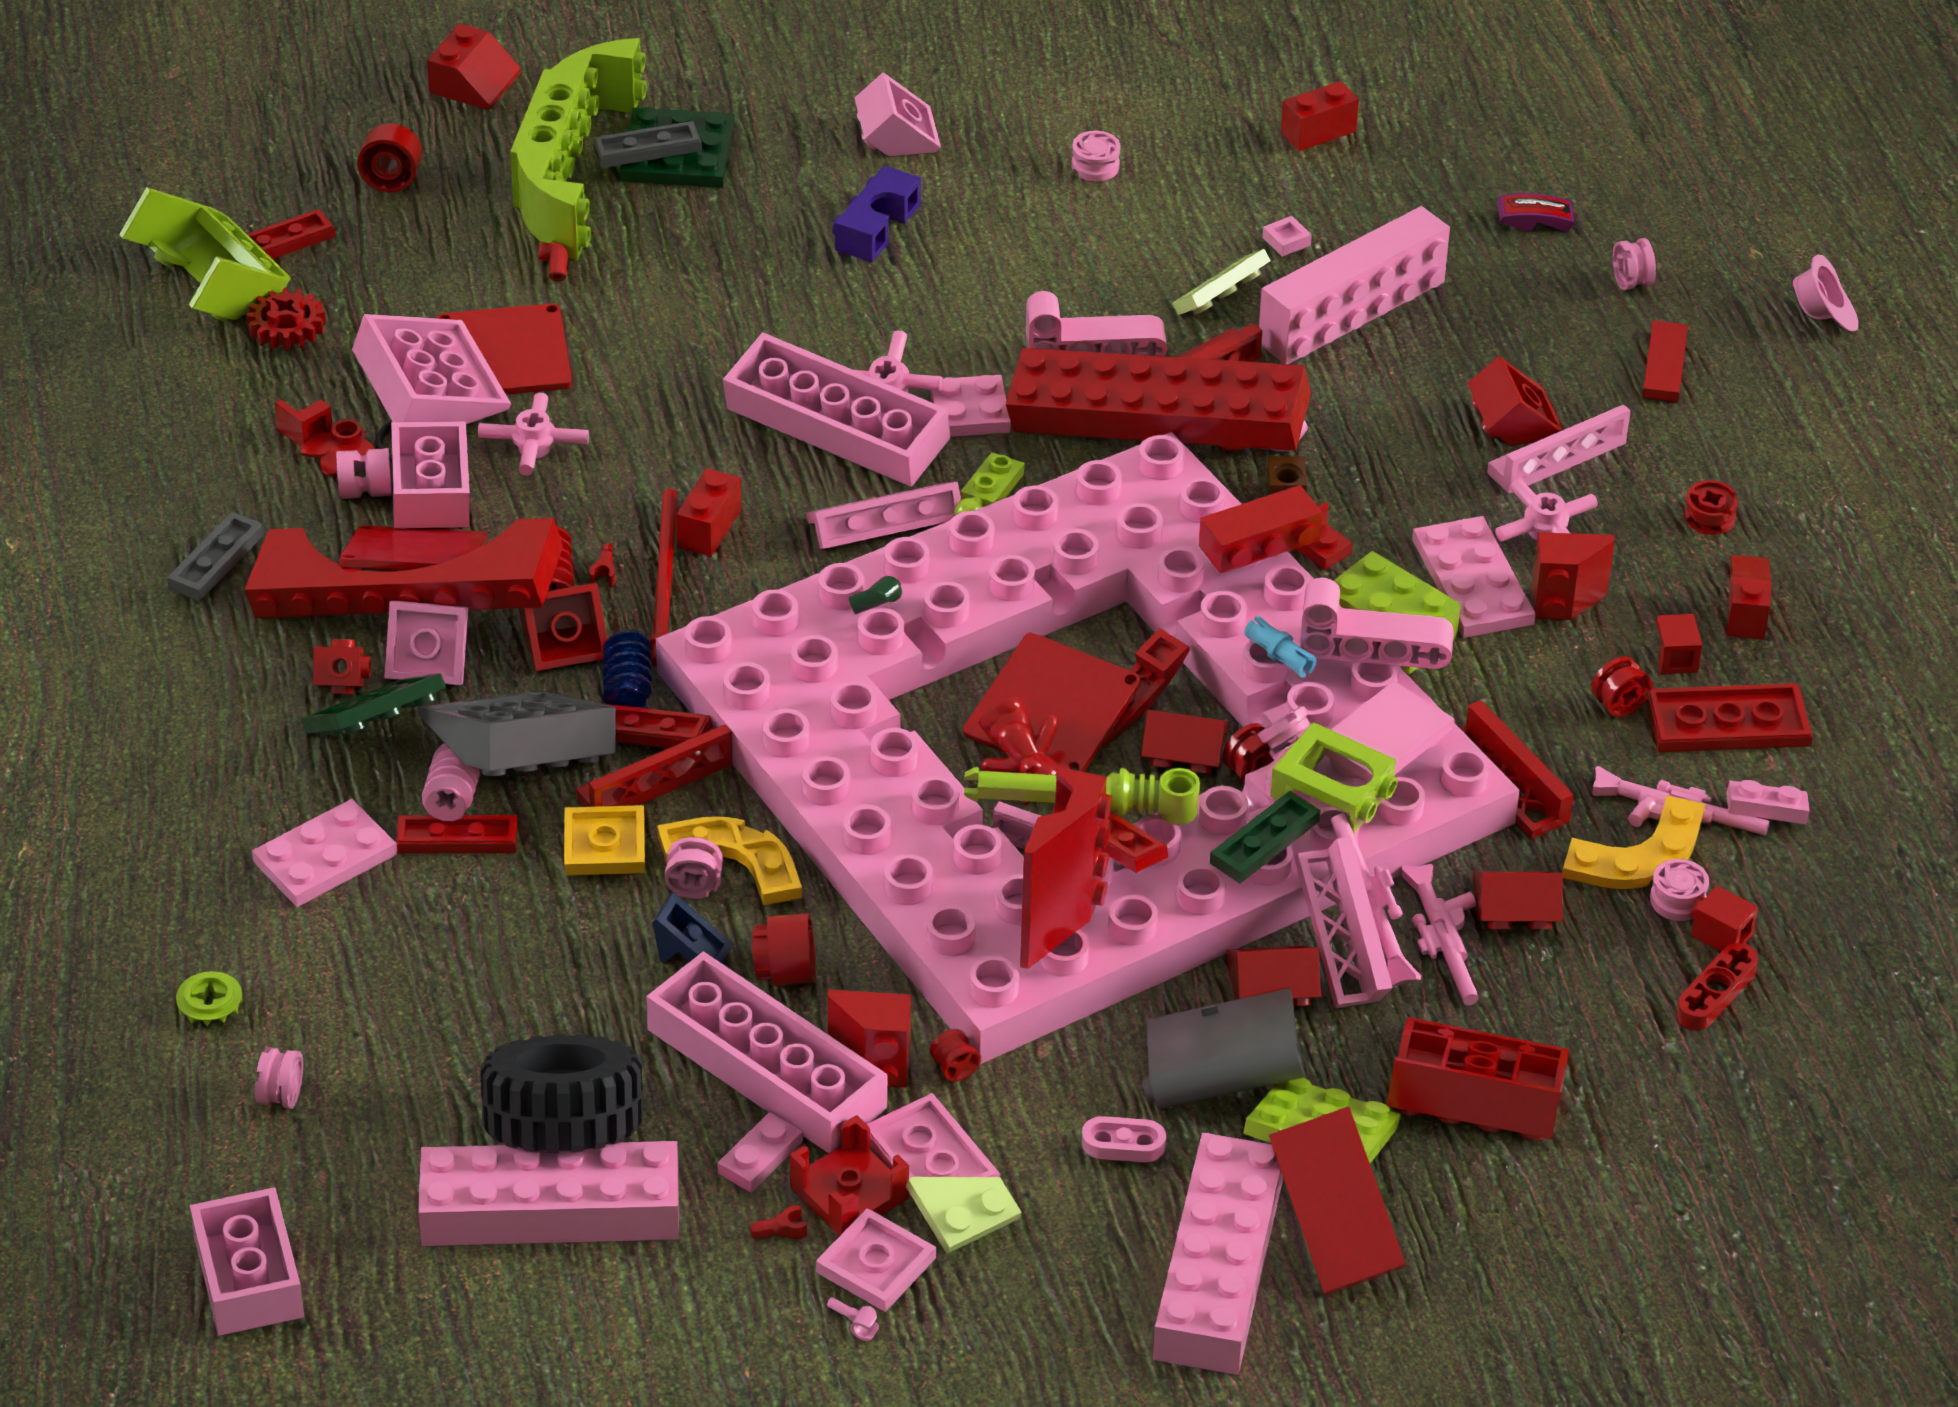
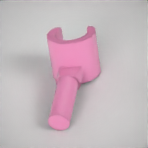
M833 1297L829 1299L827 1303L829 1308L853 1321L850 1325V1330L855 1337L862 1341L872 1340L879 1329V1324L874 1322L877 1318L874 1308L863 1306L859 1311Z

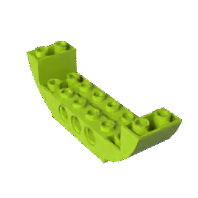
M640 38L614 40L596 44L568 56L552 69H544L510 150L513 207L520 208L524 223L540 242H559L566 248L568 258L578 261L583 247H588L590 242L591 229L585 225V220L589 213V199L584 198V184L566 182L567 178H572L575 168V157L581 156L583 137L588 136L590 133L591 116H596L598 109L632 113L633 107L637 108L639 100L644 101L647 82L642 80L641 73L644 72L646 55L641 52Z

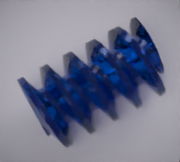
M622 630L612 634L603 646V700L605 704L644 708L646 700L652 693L651 640L640 631Z

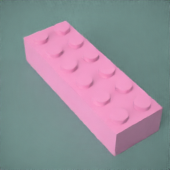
M1420 206L1263 287L1259 328L1263 330L1262 347L1282 363L1290 364L1350 331L1358 329L1367 322L1386 314L1405 302L1411 301L1424 292L1439 286L1445 281L1450 226Z
M763 332L723 379L728 410L910 487L914 485L950 440L948 409Z
M704 951L646 996L647 1024L650 1032L767 1112H771L801 1129L805 1138L827 1153H831L840 1147V1126L842 1123L858 1115L867 1124L887 1109V1074Z
M1202 1132L1155 1324L1153 1360L1239 1375L1283 1181V1175L1272 1144Z
M678 1142L609 1143L604 1148L595 1150L589 1148L583 1149L582 1152L572 1153L571 1151L547 1153V1151L539 1150L530 1152L525 1151L524 1148L518 1147L514 1149L506 1145L421 1147L418 1208L421 1246L679 1240Z

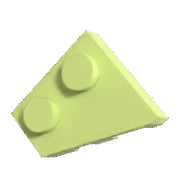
M912 1177L906 1183L907 1190L946 1254L1018 1220L1022 1213L1000 1177Z

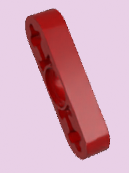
M1743 943L1727 945L1680 995L1676 1011L1677 1021L1683 1027L1690 1030H1703L1709 1027L1755 977L1758 963V954L1755 949ZM1732 964L1737 965V966L1734 968V972L1731 971V965H1732ZM1710 982H1721L1728 989L1715 991L1710 989L1707 984ZM1701 1000L1704 1002L1703 1010L1698 1008Z

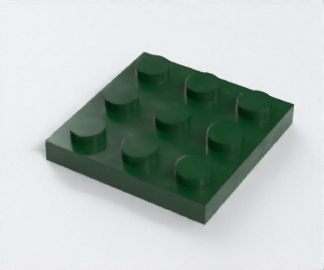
M633 107L628 132L694 121L701 139L702 151L622 164L620 167V181L723 188L735 127V114L718 111L698 112L685 109L666 110L651 107Z
M441 673L405 677L303 717L301 721L306 733L319 732L321 737L330 734L335 736L341 733L346 735L365 728L366 724L364 721L366 720L367 722L377 719L382 721L402 713L400 710L401 706L402 708L412 705L417 707L437 699L435 692L445 689L446 685Z

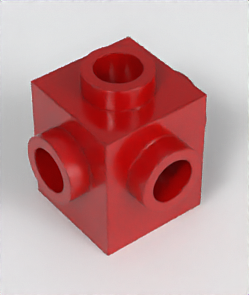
M332 639L331 647L314 646L313 685L331 686L330 694H354V687H364V679H370L371 657L365 656V648L355 647V640ZM345 660L347 669L341 674L338 666L341 661Z

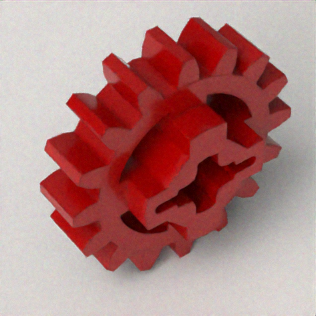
M283 288L282 294H276L272 290L269 291L268 298L258 296L257 304H250L249 313H247L250 337L258 338L259 345L269 342L272 350H275L279 345H284L285 351H289L291 345L294 344L299 348H304V341L307 340L314 343L316 341V334L324 333L323 326L326 325V318L322 301H315L314 294L312 293L302 296V289L296 290L293 294L289 293L287 288Z

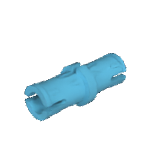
M1260 616L1254 617V621L1251 619L1244 631L1245 636L1268 652L1267 656L1273 661L1282 662L1301 678L1306 677L1305 671L1308 674L1313 671L1317 662L1316 657L1293 642L1294 638L1290 634L1280 632Z

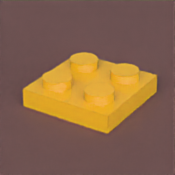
M644 805L565 807V875L645 873Z

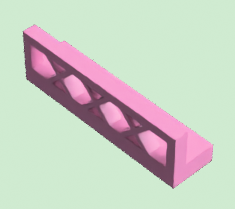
M1623 404L1488 462L1487 473L1510 494L1513 493L1510 486L1516 479H1522L1529 486L1626 444L1631 410Z
M946 482L806 512L808 524L815 523L820 549L948 522L954 517V509L961 500L958 482Z
M1352 837L1336 838L1328 849L1298 853L1294 858L1334 1007L1342 1008L1380 1002L1393 987ZM1327 862L1330 878L1326 884L1311 875L1308 863ZM1324 896L1339 906L1340 916L1336 922L1321 912L1319 903ZM1334 933L1349 943L1351 952L1346 960L1331 949L1329 941ZM1345 971L1359 980L1362 993L1343 994L1340 978Z

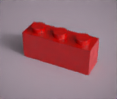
M1298 485L1201 517L1199 547L1221 574L1320 541L1323 512L1302 486Z

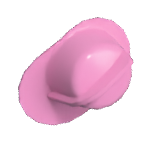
M1815 255L1812 258L1811 268L1793 280V286L1801 308L1812 318L1818 320L1834 318L1841 327L1847 331L1854 332L1858 329L1857 314L1841 287L1835 269L1823 255Z

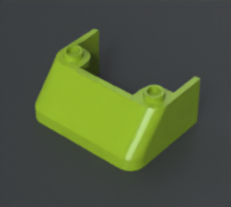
M148 187L144 190L119 234L123 239L149 246L155 252L154 258L168 267H173L174 264L183 266L200 283L188 305L193 309L210 313L213 317L223 322H228L229 319L237 320L249 313V305L257 304L258 296L268 298L269 291L272 290L276 294L282 293L283 288H286L291 279L264 250L224 213L212 207Z

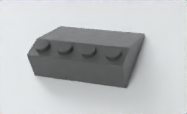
M538 691L418 707V715L467 766L482 769V774L487 776L504 775L507 768H513L516 771L537 770V764L543 763L550 767L568 766V760L576 759L578 762L599 761V755L615 753L616 707L547 691Z

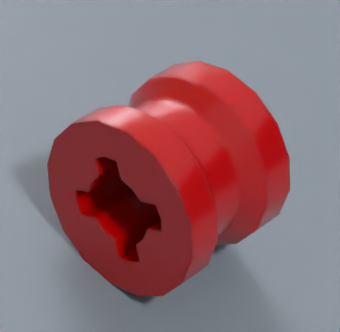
M950 1029L936 1037L929 1048L930 1056L936 1064L941 1065L942 1073L947 1080L952 1082L968 1078L978 1069L981 1063L980 1054L975 1047L969 1045L968 1037L960 1029Z

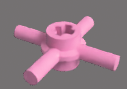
M899 330L893 332L887 356L876 359L871 364L869 371L855 370L905 392H908V388L941 391L943 387L942 376L910 374L908 368L901 363L907 334Z
M536 393L532 409L521 412L516 418L515 425L479 423L478 438L512 440L518 446V451L521 454L518 470L522 475L528 476L533 473L536 458L547 455L553 442L588 445L589 430L555 428L546 414L548 396L544 393Z
M1516 479L1510 488L1527 507L1524 518L1497 527L1495 533L1500 542L1527 532L1536 541L1538 540V532L1570 533L1566 528L1569 523V517L1596 508L1598 505L1597 499L1593 494H1589L1565 503L1560 496L1553 493H1540L1536 495L1522 479Z

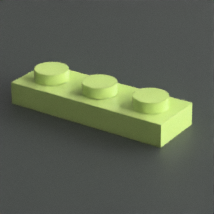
M1265 249L1246 255L1175 300L1172 304L1178 315L1191 310L1194 315H1197L1213 306L1212 298L1217 296L1218 299H1222L1237 290L1235 284L1240 280L1245 284L1261 275L1262 273L1259 268L1271 260Z

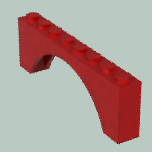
M554 518L517 519L508 529L493 540L458 558L419 569L379 572L342 567L340 564L328 559L311 544L304 528L269 529L244 590L255 618L389 613L390 601L469 607L468 610L542 608L563 544Z

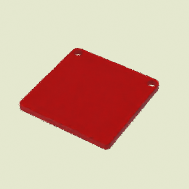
M550 303L442 313L437 316V319L463 321L506 395L561 390L572 387L569 358L559 305Z
M363 525L357 528L341 553L340 566L391 570L424 568L458 558L485 545L488 542V532Z
M1029 632L1023 637L963 726V733L968 739L1003 752L1000 746L992 741L978 724L979 718L986 712L996 708L1003 700L1009 697H1018L1027 710L1035 736L1039 734L1044 718L1049 714H1054L1058 718V727L1046 755L1056 763H1067L1071 768L1078 767V771L1085 772L1141 686L1140 677L1135 672ZM1129 680H1136V682L1131 685L1126 683Z

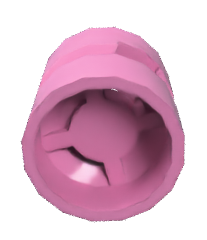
M389 448L368 449L365 455H360L357 450L336 451L339 499L361 498L364 492H368L371 497L392 496ZM366 471V477L356 476L355 472Z

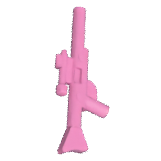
M1597 766L1595 768V782L1592 795H1620L1638 800V805L1628 817L1630 824L1635 827H1640L1648 817L1660 820L1666 796L1669 795L1705 804L1701 823L1711 825L1713 821L1764 836L1767 834L1769 820L1728 813V809L1707 804L1706 802H1711L1712 797H1709L1705 790L1690 787L1688 790L1670 785L1669 782L1660 780L1657 789L1621 780V778Z
M1342 813L1332 817L1330 820L1337 837H1352L1380 943L1387 958V969L1392 987H1397L1408 981L1421 980V975L1403 956L1384 910L1388 906L1389 916L1394 920L1400 918L1403 914L1400 906L1396 904L1390 889L1394 882L1389 870L1383 871L1379 865L1375 866V876L1371 877L1346 814ZM1347 942L1344 944L1346 950L1350 953L1351 951L1349 943Z
M1432 864L1402 866V878L1418 892L1431 923L1426 925L1427 922L1423 914H1416L1412 917L1414 927L1418 928L1422 938L1417 941L1422 954H1428L1432 959H1435L1437 952L1442 951L1465 1005L1475 1004L1479 997L1464 961L1468 955L1457 931L1464 926L1465 914L1463 911L1476 906L1473 894L1468 892L1447 901L1443 898H1437L1431 884L1433 878Z

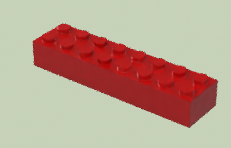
M1022 348L1005 405L1014 432L1145 440L1152 436L1165 435L1172 432L1182 443L1296 451L1311 391L1305 365Z

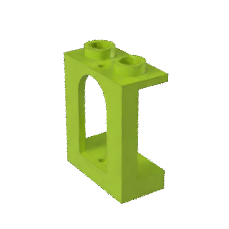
M1313 722L1273 767L1270 797L1278 800L1289 791H1301L1350 814L1349 824L1353 834H1355L1364 822L1369 823L1373 819L1377 807L1383 799L1388 800L1393 795L1398 783V778L1395 777L1396 759ZM1325 748L1364 765L1372 772L1373 778L1366 785L1353 787L1337 782L1313 771V769L1323 759Z

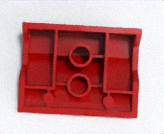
M1060 766L1057 769L1056 796L1053 811L1049 815L1037 818L1024 850L1021 968L1029 969L1087 924L1092 918L1096 905L1103 906L1108 883L1102 881V878H1104L1107 871L1109 854L1104 853L1103 849L1106 848L1110 835V825L1105 824V820L1108 818L1112 803V796L1106 794L1107 777Z
M1407 1017L1398 1057H1395L1386 1105L1394 1107L1396 1111L1405 1115L1423 1113L1436 1116L1438 1120L1445 1123L1457 1124L1463 1121L1478 1124V1127L1485 1131L1499 1132L1503 1129L1518 1132L1520 1136L1529 1140L1552 1139L1570 1049Z

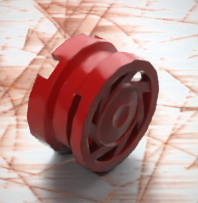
M1705 480L1693 484L1688 489L1684 511L1686 523L1693 530L1708 535L1722 534L1729 531L1734 526L1738 505V499L1735 496L1736 491L1730 485L1715 480Z
M1628 656L1617 657L1606 663L1596 673L1591 683L1593 696L1600 703H1603L1605 709L1614 717H1625L1634 713L1647 701L1648 697L1645 695L1647 690L1650 691L1653 688V682L1650 677L1640 669L1633 658Z
M1259 723L1248 724L1240 728L1232 735L1223 750V762L1230 770L1235 771L1243 783H1245L1246 774L1267 766L1274 761L1269 754L1270 746L1268 743H1262L1257 735L1265 729Z

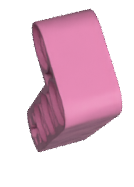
M1047 291L1036 292L1027 300L1025 332L1028 348L1163 357L1167 354L1168 347L1164 323L1157 316L1131 315L1061 318L1058 298L1053 293Z
M1316 578L1306 585L1300 646L1316 658L1440 669L1450 663L1452 659L1454 629L1448 620L1433 616L1339 608L1340 589L1336 582L1327 578Z

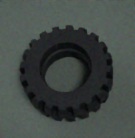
M553 1034V1036L547 1037L542 1035L533 1036L528 1040L519 1039L510 1042L508 1046L501 1045L497 1047L494 1052H490L480 1068L482 1125L498 1143L504 1142L506 1146L514 1149L520 1147L530 1152L539 1150L547 1151V1153H559V1151H571L572 1153L582 1152L583 1149L589 1148L594 1150L604 1148L606 1144H616L621 1142L624 1137H630L643 1120L642 1062L630 1046L626 1047L623 1042L617 1040L609 1041L607 1037L602 1036L588 1037L587 1034H576L575 1036L565 1034Z

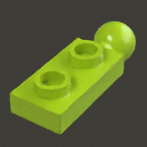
M991 452L960 491L961 500L955 506L954 516L966 511H975L1005 499L1023 477L1025 463Z

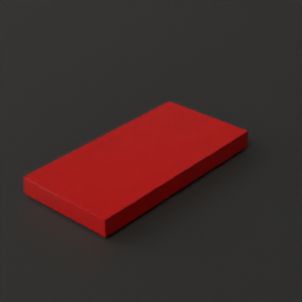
M1799 683L1655 688L1646 692L1648 697L1646 704L1658 752L1810 747L1812 744L1813 735Z
M1349 1106L1269 1134L1325 1296L1407 1267Z

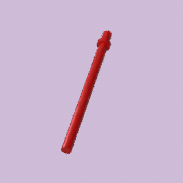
M671 488L665 489L662 496L653 634L649 637L648 643L649 650L652 652L651 664L657 667L656 638L668 634L677 509V491Z

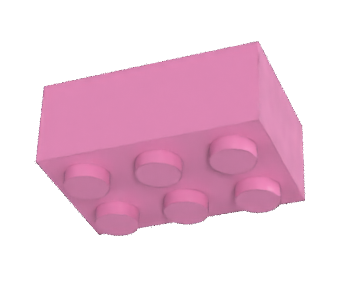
M466 421L391 422L394 528L469 527L470 492Z
M275 1187L190 1205L194 1239L218 1336L304 1317L300 1281Z

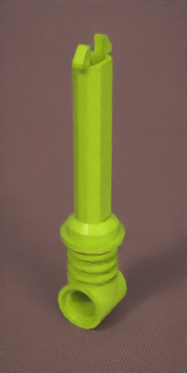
M979 767L966 771L964 775V780L978 781V788H964V796L975 802H978V798L1055 803L1056 775L979 771ZM1120 768V773L1112 772L1107 776L1106 794L1112 796L1110 811L1117 813L1121 818L1127 813L1133 814V809H1138V814H1143V809H1147L1148 815H1153V810H1158V815L1163 820L1171 824L1180 825L1193 821L1198 814L1200 781L1199 777L1188 769H1170L1163 775H1160V780H1155V775L1151 774L1150 779H1145V774H1140V779H1135V774L1129 773L1126 768Z

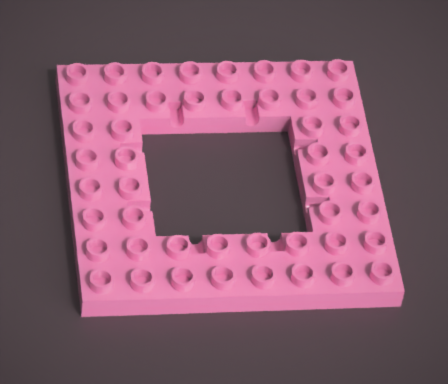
M1172 432L1149 437L1140 445L1105 459L1086 462L1073 472L1038 486L1024 487L1013 496L975 511L959 513L948 522L910 537L894 539L883 548L845 563L829 565L818 574L778 590L764 591L753 600L713 616L694 619L686 627L656 638L657 673L690 713L711 716L713 724L711 730L725 724L732 731V764L950 1029H960L966 1034L969 1039V1045L975 1047L981 1056L980 1064L1227 954V950L1238 949L1309 917L1310 914L1294 857L1302 852L1328 849L1338 838L1330 819L1338 814L1345 813L1349 822L1350 814L1295 790L1293 793L1321 810L1320 822L1241 884L1210 864V852L1277 801V799L1270 797L1272 769L1280 759L1246 774L1242 792L1233 787L1221 785L1210 788L1200 794L1198 814L1189 823L1171 824L1163 820L1158 813L1146 816L1133 823V825L1166 844L1168 858L1135 873L1109 857L1107 871L1104 878H1102V881L1108 883L1103 906L1096 905L1092 918L1087 924L1029 969L1021 968L1024 856L999 827L991 828L983 825V809L977 802L964 796V787L916 731L909 732L901 729L900 713L891 704L890 699L1016 648L1023 637L1029 632L1045 636L1127 602L1154 632L1160 628L1189 646L1190 651L1183 663L1242 727L1252 723H1259L1267 728L1303 705L1308 712L1306 718L1310 724L1315 722L1331 730L1393 681H1396L1440 709L1400 666L1316 658L1317 662L1313 671L1310 674L1305 671L1306 677L1301 678L1282 662L1273 661L1267 656L1268 652L1245 636L1244 631L1251 619L1254 621V617L1260 616L1275 629L1290 634L1294 638L1292 641L1300 646L1305 588L1314 578L1288 551L1240 568L1219 573L1199 547L1200 518L1241 505V503ZM884 576H892L900 581L902 595L897 601L887 602L855 615L849 602L850 596L869 589ZM1454 723V729L1395 774V777L1398 778V783L1393 795L1388 800L1383 799L1378 805L1373 819L1369 823L1364 822L1355 832L1354 836L1370 876H1375L1374 867L1379 865L1383 871L1388 869L1393 879L1402 875V866L1404 865L1422 866L1515 824L1520 790ZM1297 736L1293 737L1288 742L1290 743L1293 740L1297 739ZM1326 755L1313 769V771L1344 785L1359 787L1368 783ZM1327 862L1308 863L1311 875L1326 884L1330 878ZM1324 896L1319 904L1322 911L1336 903Z

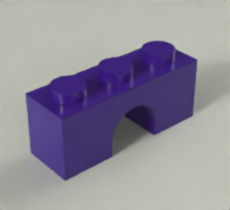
M883 165L874 177L869 178L866 187L861 193L852 198L849 207L844 213L838 215L834 220L832 233L835 235V250L873 262L888 244L889 220L905 224L920 206L921 177Z

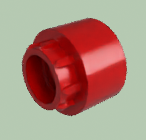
M390 123L379 125L368 133L357 159L359 174L369 186L376 190L388 193L401 191L412 183L423 155L421 143L417 136L404 126Z
M810 913L768 916L767 924L756 925L753 928V961L756 976L760 980L772 979L773 986L816 982L815 943Z

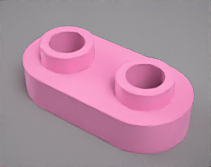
M1099 1116L1088 1120L1082 1128V1148L1088 1155L1097 1159L1152 1162L1159 1159L1165 1152L1166 1132L1159 1123L1152 1120Z

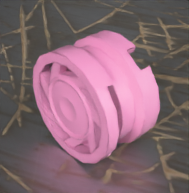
M1096 130L1079 134L1074 139L1071 167L1073 172L1077 171L1079 173V178L1086 181L1100 182L1109 180L1118 173L1120 166V143L1114 135Z
M1640 238L1636 243H1630L1627 240L1619 241L1614 245V274L1622 290L1634 289L1636 285L1640 284L1644 287H1650L1655 282V256L1652 246L1646 238Z
M1303 705L1257 734L1262 743H1268L1270 746L1269 754L1274 761L1283 757L1311 725L1306 718L1308 712ZM1297 736V739L1293 740L1290 743L1288 742L1290 739Z
M688 837L673 843L667 852V866L665 868V883L669 890L687 899L705 898L709 896L710 891H717L720 886L723 855L719 847L709 840L697 837Z
M1686 859L1664 861L1657 866L1653 874V886L1650 893L1652 907L1661 916L1674 921L1692 919L1691 911L1696 901L1700 897H1707L1709 876L1704 868L1695 862Z
M265 1047V1051L268 1053H261L257 1072L260 1073L258 1082H255V1100L258 1105L270 1106L274 1102L281 1103L284 1108L293 1109L299 1097L302 1084L301 1051L288 1050L286 1053H280L278 1048Z

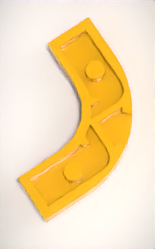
M1667 795L1658 827L1652 837L1639 845L1627 848L1610 847L1572 838L1563 866V878L1611 889H1636L1650 886L1653 874L1661 863L1671 859H1689L1697 841L1705 804Z
M717 816L657 825L658 839L666 864L667 852L673 843L688 837L703 838L718 846L723 857L734 859L748 868L754 877L763 905L802 898V885L792 857L786 846L768 830L762 833L745 826V820Z

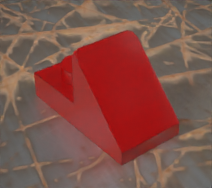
M1324 502L1317 505L1323 512L1320 541L1296 549L1326 570L1351 555L1353 543L1327 524L1328 503Z

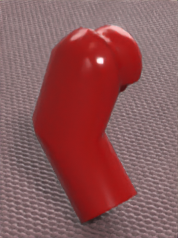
M551 241V243L541 242L539 244L538 256L541 261L550 260L548 277L553 281L565 280L568 260L566 248L557 241Z

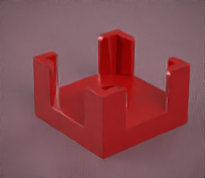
M858 1115L845 1121L840 1126V1147L809 1165V1148L807 1146H802L790 1153V1188L839 1237L867 1208L879 1215H883L909 1199V1191L906 1188V1183L909 1179V1165L897 1154L893 1156V1168L890 1170L870 1150V1128Z

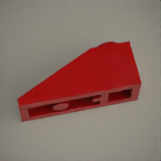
M1731 555L1727 636L1765 640L1771 601L1769 558Z

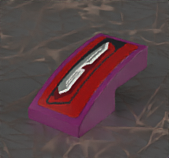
M1533 193L1500 195L1497 199L1500 222L1528 232L1533 230L1537 222L1565 232H1569L1575 223L1572 203L1567 199Z

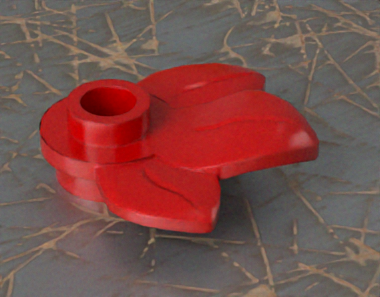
M342 419L333 424L330 432L317 433L310 437L302 446L301 455L320 458L322 472L329 477L337 476L336 451L357 450L360 455H365L368 449H374V446L366 440L365 431L357 421Z

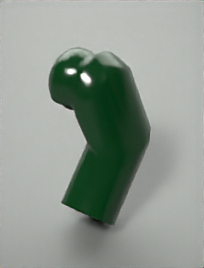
M884 576L869 589L850 596L849 602L853 612L856 615L887 602L897 601L902 595L901 583L895 577Z

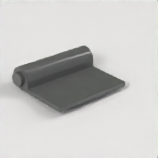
M1291 988L1146 1019L1149 1078L1143 1079V1087L1147 1102H1155L1157 1109L1305 1078L1302 1056L1296 1036Z

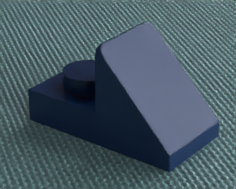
M674 892L668 896L652 922L659 959L662 963L677 952L682 954L687 960L692 961L703 951L720 963H723L734 945Z

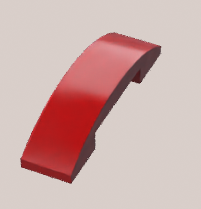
M1159 628L1135 652L1136 663L1129 670L1139 675L1141 686L1101 748L1125 732L1156 701L1184 662L1190 651L1188 645ZM1129 680L1126 683L1131 685L1134 684L1136 680Z

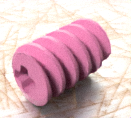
M445 743L436 749L422 792V803L426 811L434 818L442 821H455L461 819L466 809L470 807L481 769L465 765Z

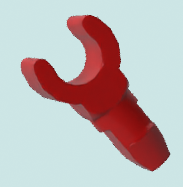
M606 543L603 545L600 557L590 567V584L595 583L598 577L606 576L609 578V587L615 585L616 576L615 567L612 565V544Z
M799 1205L790 1206L783 1213L777 1214L775 1218L761 1219L751 1224L749 1227L751 1237L765 1238L773 1235L787 1236L791 1239L806 1237L807 1222L793 1223L802 1219V1207Z

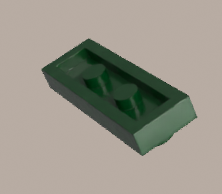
M1289 791L1211 851L1210 864L1241 884L1320 822L1321 810L1292 791Z

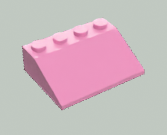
M364 314L352 350L392 422L466 421V424L509 410L511 402L462 320Z

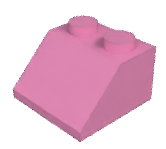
M884 72L855 97L858 111L857 118L861 123L863 131L862 138L871 149H879L887 156L932 153L937 152L941 148L931 107Z

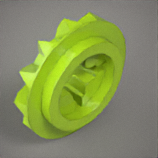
M210 971L193 975L185 980L177 991L176 1002L180 1015H187L191 1024L202 1020L208 1027L211 1020L216 1019L225 1023L227 1015L238 1014L239 1004L243 1002L242 988L235 978L222 972ZM210 992H213V997H215L213 1003L206 1005L204 1002H206Z

